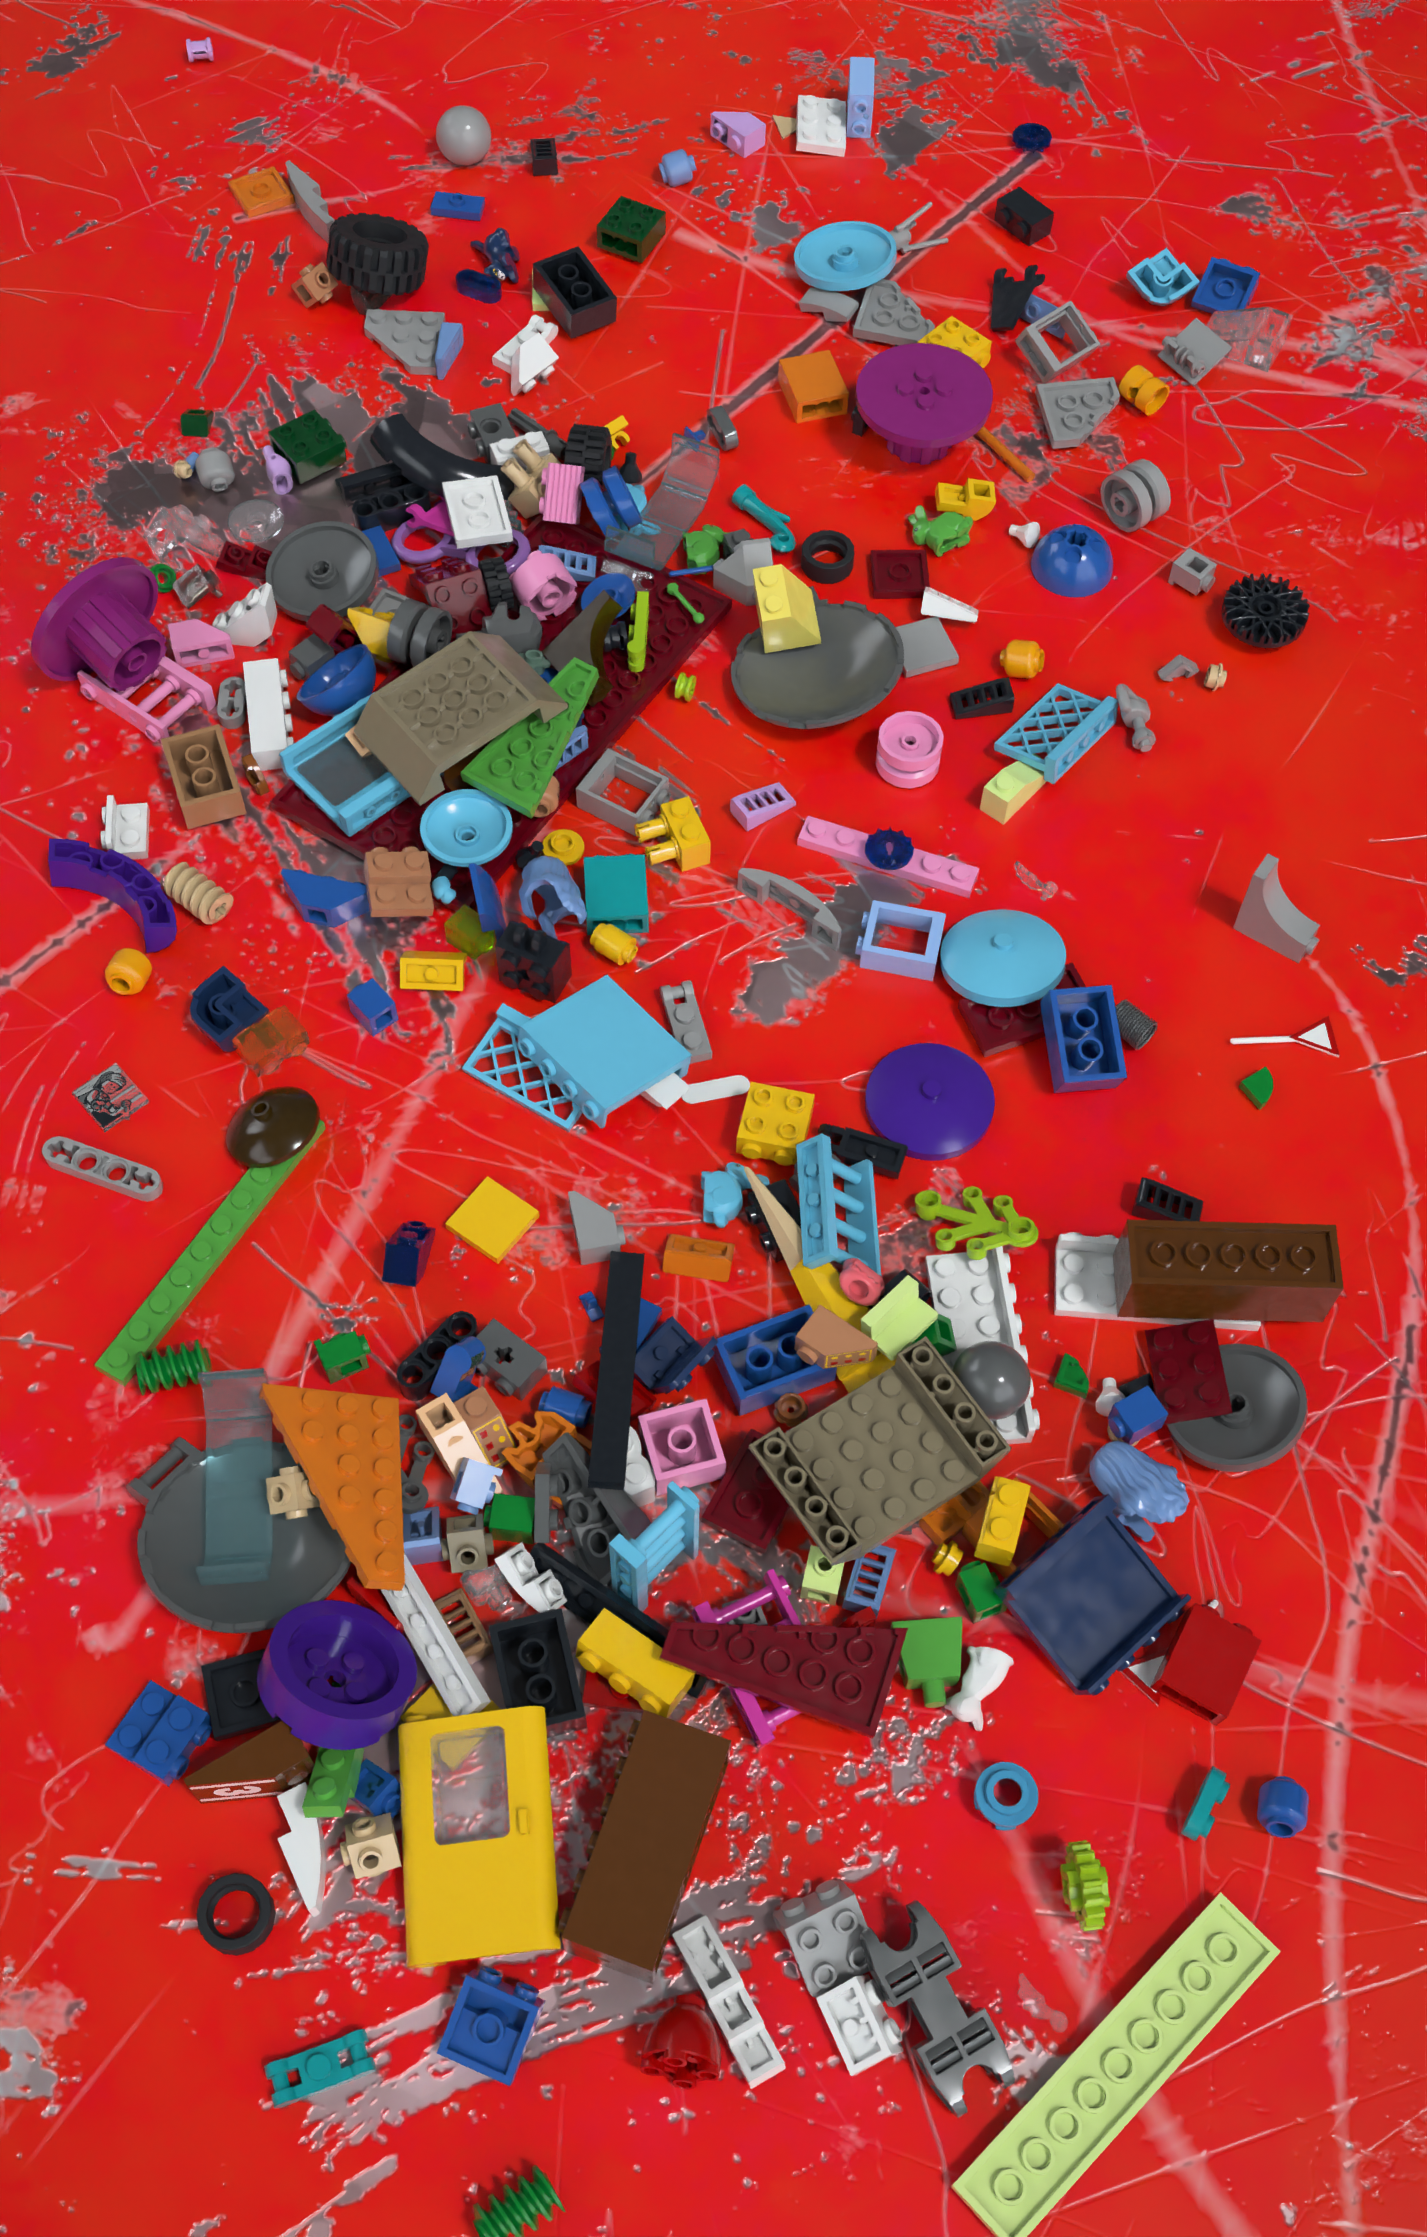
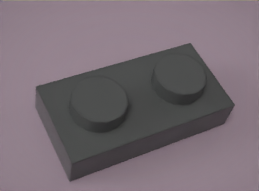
M552 1462L537 1463L535 1472L534 1543H549L551 1531L558 1530V1509H552V1496H558L559 1475L552 1474Z

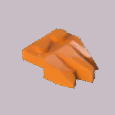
M536 1411L534 1417L537 1425L534 1428L519 1421L510 1425L508 1428L519 1441L520 1446L517 1448L507 1447L501 1452L526 1484L534 1491L537 1463L544 1462L542 1454L564 1433L568 1432L591 1456L592 1442L576 1432V1426L556 1412ZM552 1496V1504L563 1511L561 1498Z

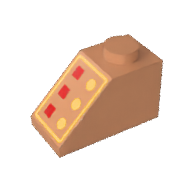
M822 1305L818 1306L795 1337V1350L798 1356L810 1365L815 1363L823 1369L872 1362L876 1357L878 1347L876 1341Z
M484 1386L455 1401L453 1404L464 1419L488 1464L500 1469L510 1464L501 1452L507 1447L517 1448V1445L501 1412Z

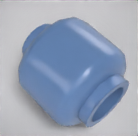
M678 149L662 156V162L658 164L664 184L668 182L671 187H676L692 181V171L697 170L693 155L688 156L685 150Z

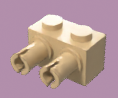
M523 439L515 445L512 451L528 467L526 471L518 464L514 457L508 459L503 464L501 471L516 485L508 500L525 519L539 514L540 498L545 497L546 485H542L543 468H548V462L561 463L552 453L546 456H539L528 441Z

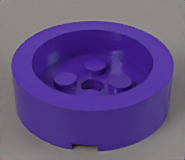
M321 1600L300 1605L286 1613L278 1621L258 1667L257 1686L260 1698L268 1713L273 1719L278 1716L292 1728L291 1734L307 1743L328 1749H359L379 1742L381 1736L396 1727L414 1690L417 1679V1664L413 1650L406 1638L381 1615L357 1604L344 1601ZM330 1676H333V1680L338 1682L341 1687H332L327 1680Z

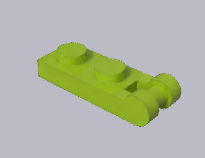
M637 591V601L631 605L630 620L635 621V625H629V643L627 645L629 657L627 664L628 669L632 672H640L645 667L649 618V592Z

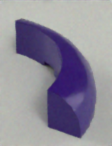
M49 839L48 862L51 885L53 887H69L89 891L119 905L139 926L145 940L146 953L160 951L168 947L175 940L177 926L171 900H168L162 891L160 882L148 870L129 857L112 849L105 852L91 848L89 843L83 841Z

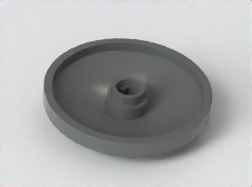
M337 521L316 522L293 531L276 546L266 567V582L272 586L276 605L287 615L305 622L309 620L311 613L320 604L326 605L342 617L347 615L348 608L359 607L367 600L377 583L379 575L378 557L369 538L356 527Z
M1248 1344L1220 1345L1219 1349L1233 1414L1167 1424L1168 1431L1175 1444L1186 1456L1208 1468L1226 1472H1244L1268 1466L1286 1455L1296 1445L1305 1429L1308 1405L1303 1382L1296 1370L1285 1359L1272 1351Z

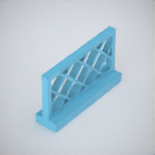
M1057 683L995 742L994 750L1044 771V780L1055 784L1116 723L1118 700L1107 696L1103 701H1100ZM1060 695L1069 700L1056 702L1055 698ZM1089 707L1094 710L1088 712H1080L1079 708ZM1059 710H1074V713L1060 715ZM1053 711L1054 713L1052 716L1040 717L1039 715L1041 712ZM1078 722L1079 725L1065 727L1064 723ZM1058 724L1059 728L1045 730L1043 725ZM1025 727H1038L1037 731L1024 732L1023 730ZM1062 737L1063 740L1049 743L1048 738ZM1042 739L1043 741L1042 744H1028V740ZM1021 741L1023 746L1013 747L1008 745V743ZM1047 752V756L1044 759L1032 755L1033 753Z
M502 1003L496 1012L497 1019L462 1067L463 1072L570 1132L583 1113L582 1109L565 1096L552 1098L549 1085L555 1083L544 1075L541 1080L525 1083L523 1070L537 1067V1065L532 1060L521 1063L516 1038L518 1039L520 1025L531 1020V1018ZM503 1030L511 1035L513 1044L495 1048L493 1040L498 1032ZM514 1051L517 1064L499 1068L496 1055ZM493 1057L495 1069L480 1072L474 1068L479 1059ZM519 1071L520 1085L506 1087L502 1084L501 1075ZM545 1086L548 1100L534 1103L528 1099L527 1090ZM523 1091L524 1096L520 1095L517 1092ZM572 1101L573 1111L567 1120L555 1115L553 1105ZM549 1106L550 1111L546 1110L544 1107Z

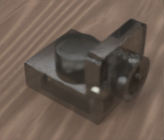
M198 563L172 584L182 604L188 609L210 591L218 598L223 595L218 586L221 583L218 576L211 569L206 571Z

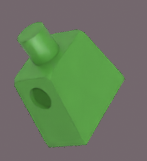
M962 1617L892 1622L890 1629L908 1628L897 1663L904 1687L906 1689H922L924 1706L927 1708L945 1706L947 1704L945 1687L957 1685L961 1673Z

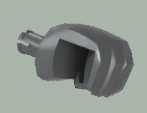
M499 602L492 616L482 618L481 631H475L500 635L518 654H525L528 650H539L542 638V626L537 615L531 611L530 607L520 605L519 618L511 620L508 617L507 602ZM456 633V640L466 633Z

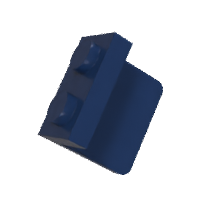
M673 1316L669 1317L636 1351L634 1378L652 1395L668 1394L674 1389L680 1391L691 1381V1371L697 1365L703 1366L715 1354L713 1347L718 1343V1340L711 1336L695 1341Z

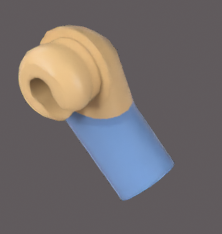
M192 452L185 460L176 461L173 466L174 475L180 479L189 478L196 469L195 461L199 454Z

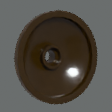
M275 1087L262 1091L247 1100L234 1114L226 1133L227 1148L236 1161L247 1167L265 1168L280 1164L299 1153L314 1136L320 1120L318 1105L307 1091L297 1087Z

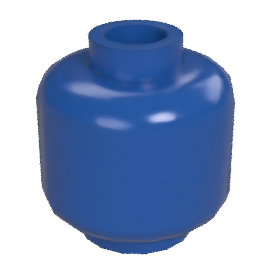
M1279 1776L1265 1782L1259 1789L1258 1821L1273 1836L1280 1838L1295 1836L1296 1833L1301 1832L1307 1825L1309 1804L1307 1791L1296 1783L1295 1780L1286 1776Z

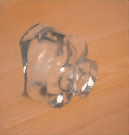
M497 1563L484 1569L466 1570L460 1578L462 1587L476 1607L488 1604L492 1611H496L506 1606L513 1599L509 1591L512 1586L499 1569Z

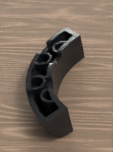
M402 413L382 420L375 427L370 437V442L375 450L386 462L392 461L400 467L402 475L413 483L444 497L442 482L497 475L506 510H511L512 503L508 498L514 490V483L501 471L503 465L472 461L442 449L414 429Z

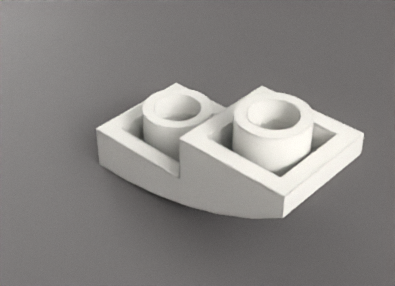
M522 1542L494 1559L515 1591L538 1612L544 1613L556 1610L567 1602L563 1594V1588L560 1582L555 1579L551 1569L539 1574L533 1557L527 1552Z

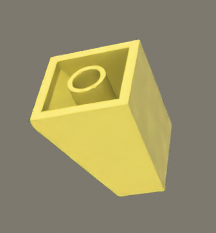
M782 564L753 569L755 602L764 652L770 653L821 644L812 590Z

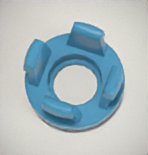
M999 1762L989 1766L981 1773L974 1791L975 1809L980 1810L988 1821L995 1824L997 1830H1014L1016 1826L1023 1824L1033 1815L1038 1804V1789L1033 1777L1027 1770L1014 1763ZM1006 1778L1017 1782L1022 1792L1020 1801L1016 1805L1009 1807L1000 1804L994 1796L995 1784L1001 1779Z

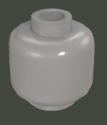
M207 448L200 453L195 461L198 478L203 487L220 492L227 489L228 485L233 482L235 473L230 457L226 452L218 448Z

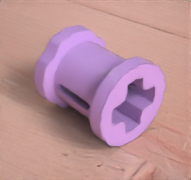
M210 37L199 41L186 39L189 62H193L194 59L207 58L210 61H214Z

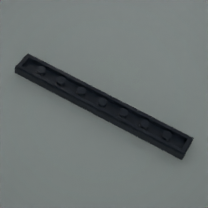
M611 1251L588 1488L624 1490L645 1255L642 1253Z

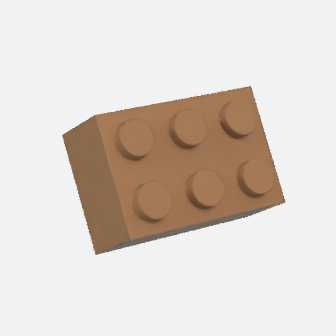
M220 724L161 739L188 829L247 814Z

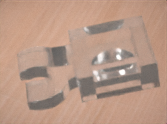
M604 560L601 571L608 574L620 573L628 576L632 580L636 592H649V589L642 587L641 580L643 577L647 579H653L654 577L650 572L639 571L637 568L616 560Z

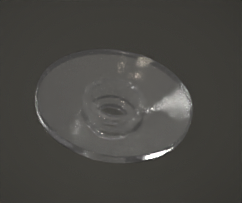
M262 499L242 502L228 516L230 532L236 538L245 542L254 543L271 539L280 532L284 524L281 509L273 502Z

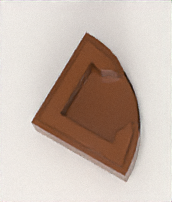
M250 753L242 757L241 761L245 776L257 794L262 796L270 792L264 775L253 755Z

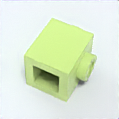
M811 1545L800 1598L835 1606L844 1563L831 1566L819 1547Z

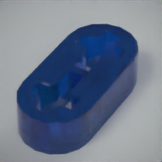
M470 269L457 273V290L462 295L489 304L496 303L501 299V283L498 279Z

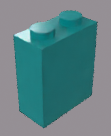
M645 854L584 857L587 935H592L600 923L612 924L627 934L649 933Z

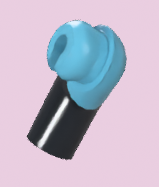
M446 863L432 879L431 888L437 900L441 899L444 904H449L456 897V891L450 888V881L457 874L458 869L456 866Z

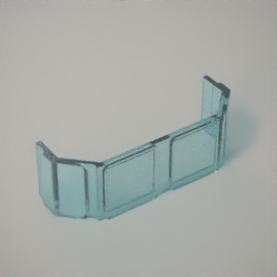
M673 433L671 456L661 485L640 513L643 522L630 528L628 532L608 525L606 527L604 551L660 571L664 568L679 546L683 535L692 527L708 501L709 493L719 470L720 449Z
M264 1368L199 1372L198 1380L203 1391L206 1418V1550L204 1565L196 1567V1573L201 1586L270 1580L273 1558V1515H270L267 1500L266 1478H271L273 1475L272 1415L266 1401L259 1397L262 1383L269 1384L268 1375Z

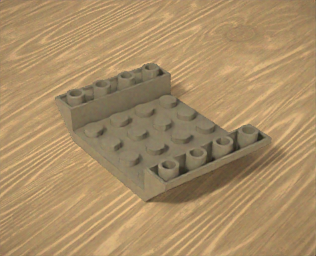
M469 631L373 693L355 726L354 733L421 806L445 790L440 776L442 772L531 713H534L543 723H546L567 709L568 704L500 635Z
M926 1336L899 1352L893 1367L786 1433H783L781 1428L778 1427L749 1445L753 1455L831 1566L861 1558L981 1480L1012 1449Z

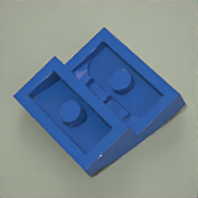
M475 863L469 864L482 932L494 930L498 942L506 929L498 888L492 877L482 867Z

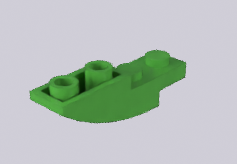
M332 1682V1687H341L338 1682ZM319 1747L302 1806L305 1818L344 1816L348 1798L355 1797L364 1748L335 1750Z

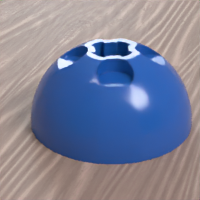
M1067 524L1054 528L1041 538L1031 557V570L1035 579L1047 590L1066 597H1085L1101 591L1110 582L1113 573V556L1108 543L1097 531L1085 525Z
M359 644L352 646L335 655L317 669L299 689L297 699L312 712L334 717L355 705L360 699L369 696L375 686L376 666L367 645Z

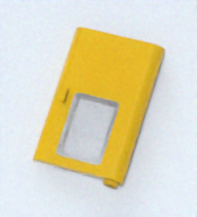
M524 1706L430 1720L425 1715L406 1717L405 1723L398 1726L407 1968H430L443 1966L451 1961L561 1949L560 1931H558L559 1912L545 1707Z

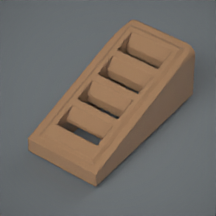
M462 1588L433 1602L452 1635L472 1624L473 1630L458 1638L454 1637L458 1646L476 1636L479 1637L480 1641L461 1650L470 1665L494 1653L492 1642ZM457 1601L461 1602V1607L443 1616L441 1612L443 1608ZM464 1613L467 1614L468 1618L449 1627L447 1622Z

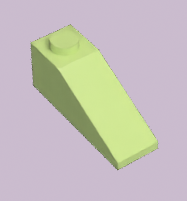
M1021 761L1003 768L984 786L980 810L1004 825L1047 782L1044 780V771Z

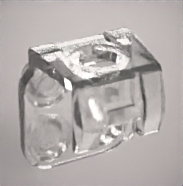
M182 504L170 509L164 506L159 507L143 534L157 562L168 565L178 572L181 570L178 563L171 560L168 553L179 543H183L190 550L214 561H217L223 549L222 546L224 545L222 539L215 533H212L213 523L206 516L200 514L198 517H193L192 512ZM163 529H168L165 532L164 540H158V533Z

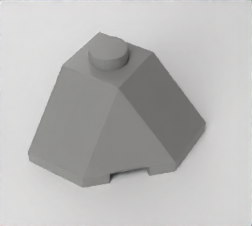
M770 538L741 541L733 548L734 553L726 560L722 558L713 565V588L745 606L756 605L753 569L773 566Z

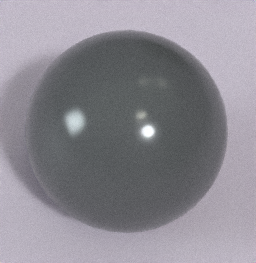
M984 1341L970 1346L960 1354L952 1369L990 1421L1004 1419L1017 1412L1026 1401L1030 1391L1031 1378L1027 1363L1019 1352L1001 1342Z

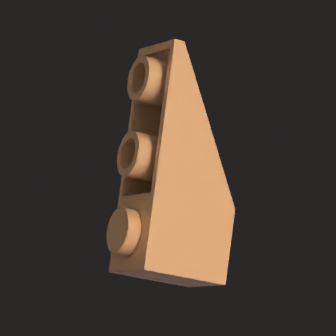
M447 1393L416 1410L421 1430L434 1447L435 1452L454 1482L456 1481L463 1457L488 1464L464 1419ZM494 1475L492 1482L496 1483L494 1493L501 1494L503 1489Z

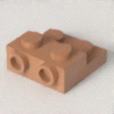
M411 846L404 848L401 852H389L387 848L376 847L371 852L365 853L363 870L371 917L433 916L434 905L430 887L431 870L427 851H419L418 848Z

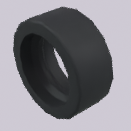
M822 530L806 538L802 545L801 568L806 576L822 584H833L843 581L850 575L854 564V545L847 536L833 530ZM820 551H833L840 554L843 559L835 563H823L814 559L812 555Z
M234 1873L220 1877L207 1887L199 1900L196 1915L201 1934L213 1948L223 1954L238 1956L252 1952L265 1942L273 1929L276 1912L273 1898L260 1881L250 1875ZM237 1890L246 1891L253 1895L258 1902L260 1911L258 1922L253 1930L245 1936L239 1938L225 1937L214 1926L213 1914L215 1906L227 1893Z

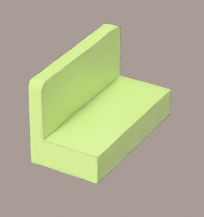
M907 1275L861 1319V1332L878 1343V1351L890 1360H895L899 1352L911 1345L937 1320L938 1312L919 1298V1283Z

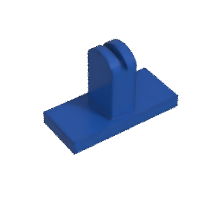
M685 427L684 437L696 450H699L700 441L706 437L703 430L693 433L688 427Z
M591 1291L579 1296L592 1322L604 1317Z

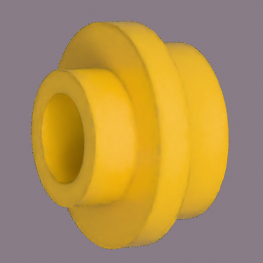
M952 1540L947 1545L944 1543L939 1545L931 1560L935 1563L934 1572L937 1574L944 1573L947 1576L953 1573L963 1556V1551L957 1548L958 1543Z

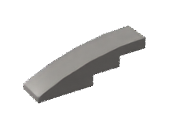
M289 160L285 164L294 200L314 231L328 243L329 229L335 220L329 215L327 202L321 197L320 185Z

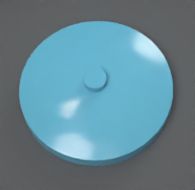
M860 221L836 222L819 227L804 236L794 252L795 269L798 276L813 287L829 291H850L870 286L886 277L894 268L897 259L896 242L893 236L880 226Z
M999 909L970 915L956 923L947 932L941 944L940 967L947 983L963 997L988 1006L1013 1007L1039 1000L1049 990H1053L1059 984L1065 971L1066 948L1059 933L1044 920L1021 911Z

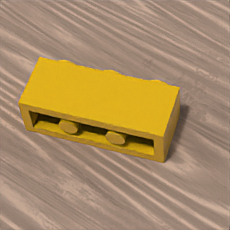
M606 1608L600 1612L577 1643L575 1657L578 1658L579 1663L586 1670L601 1674L608 1679L609 1684L621 1694L627 1693L639 1701L643 1710L666 1718L671 1715L689 1691L695 1673L659 1661L663 1648Z

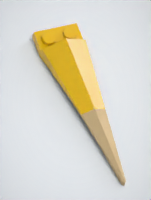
M744 1166L746 1176L805 1305L810 1304L813 1312H815L819 1305H822L861 1331V1319L871 1309L868 1306L853 1302L843 1293L839 1284L840 1273L830 1262L814 1269L803 1265L801 1228L749 1167ZM877 1350L876 1357L872 1362L837 1367L836 1374L839 1380L843 1382L847 1391L851 1393L893 1367L896 1359L890 1360Z

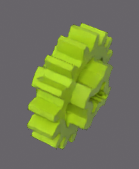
M1087 1840L1069 1842L1068 1846H1066V1864H1061L1060 1866L1063 1886L1062 1893L1065 1904L1069 1905L1070 1912H1075L1076 1921L1079 1920L1080 1929H1083V1931L1102 1929V1926H1105L1104 1916H1106L1104 1908L1110 1906L1106 1869L1101 1866L1099 1859L1095 1860V1852L1091 1850L1090 1842H1087Z

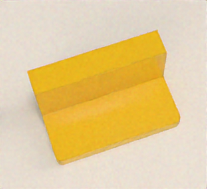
M405 951L400 957V989L463 991L464 964L467 960V953Z

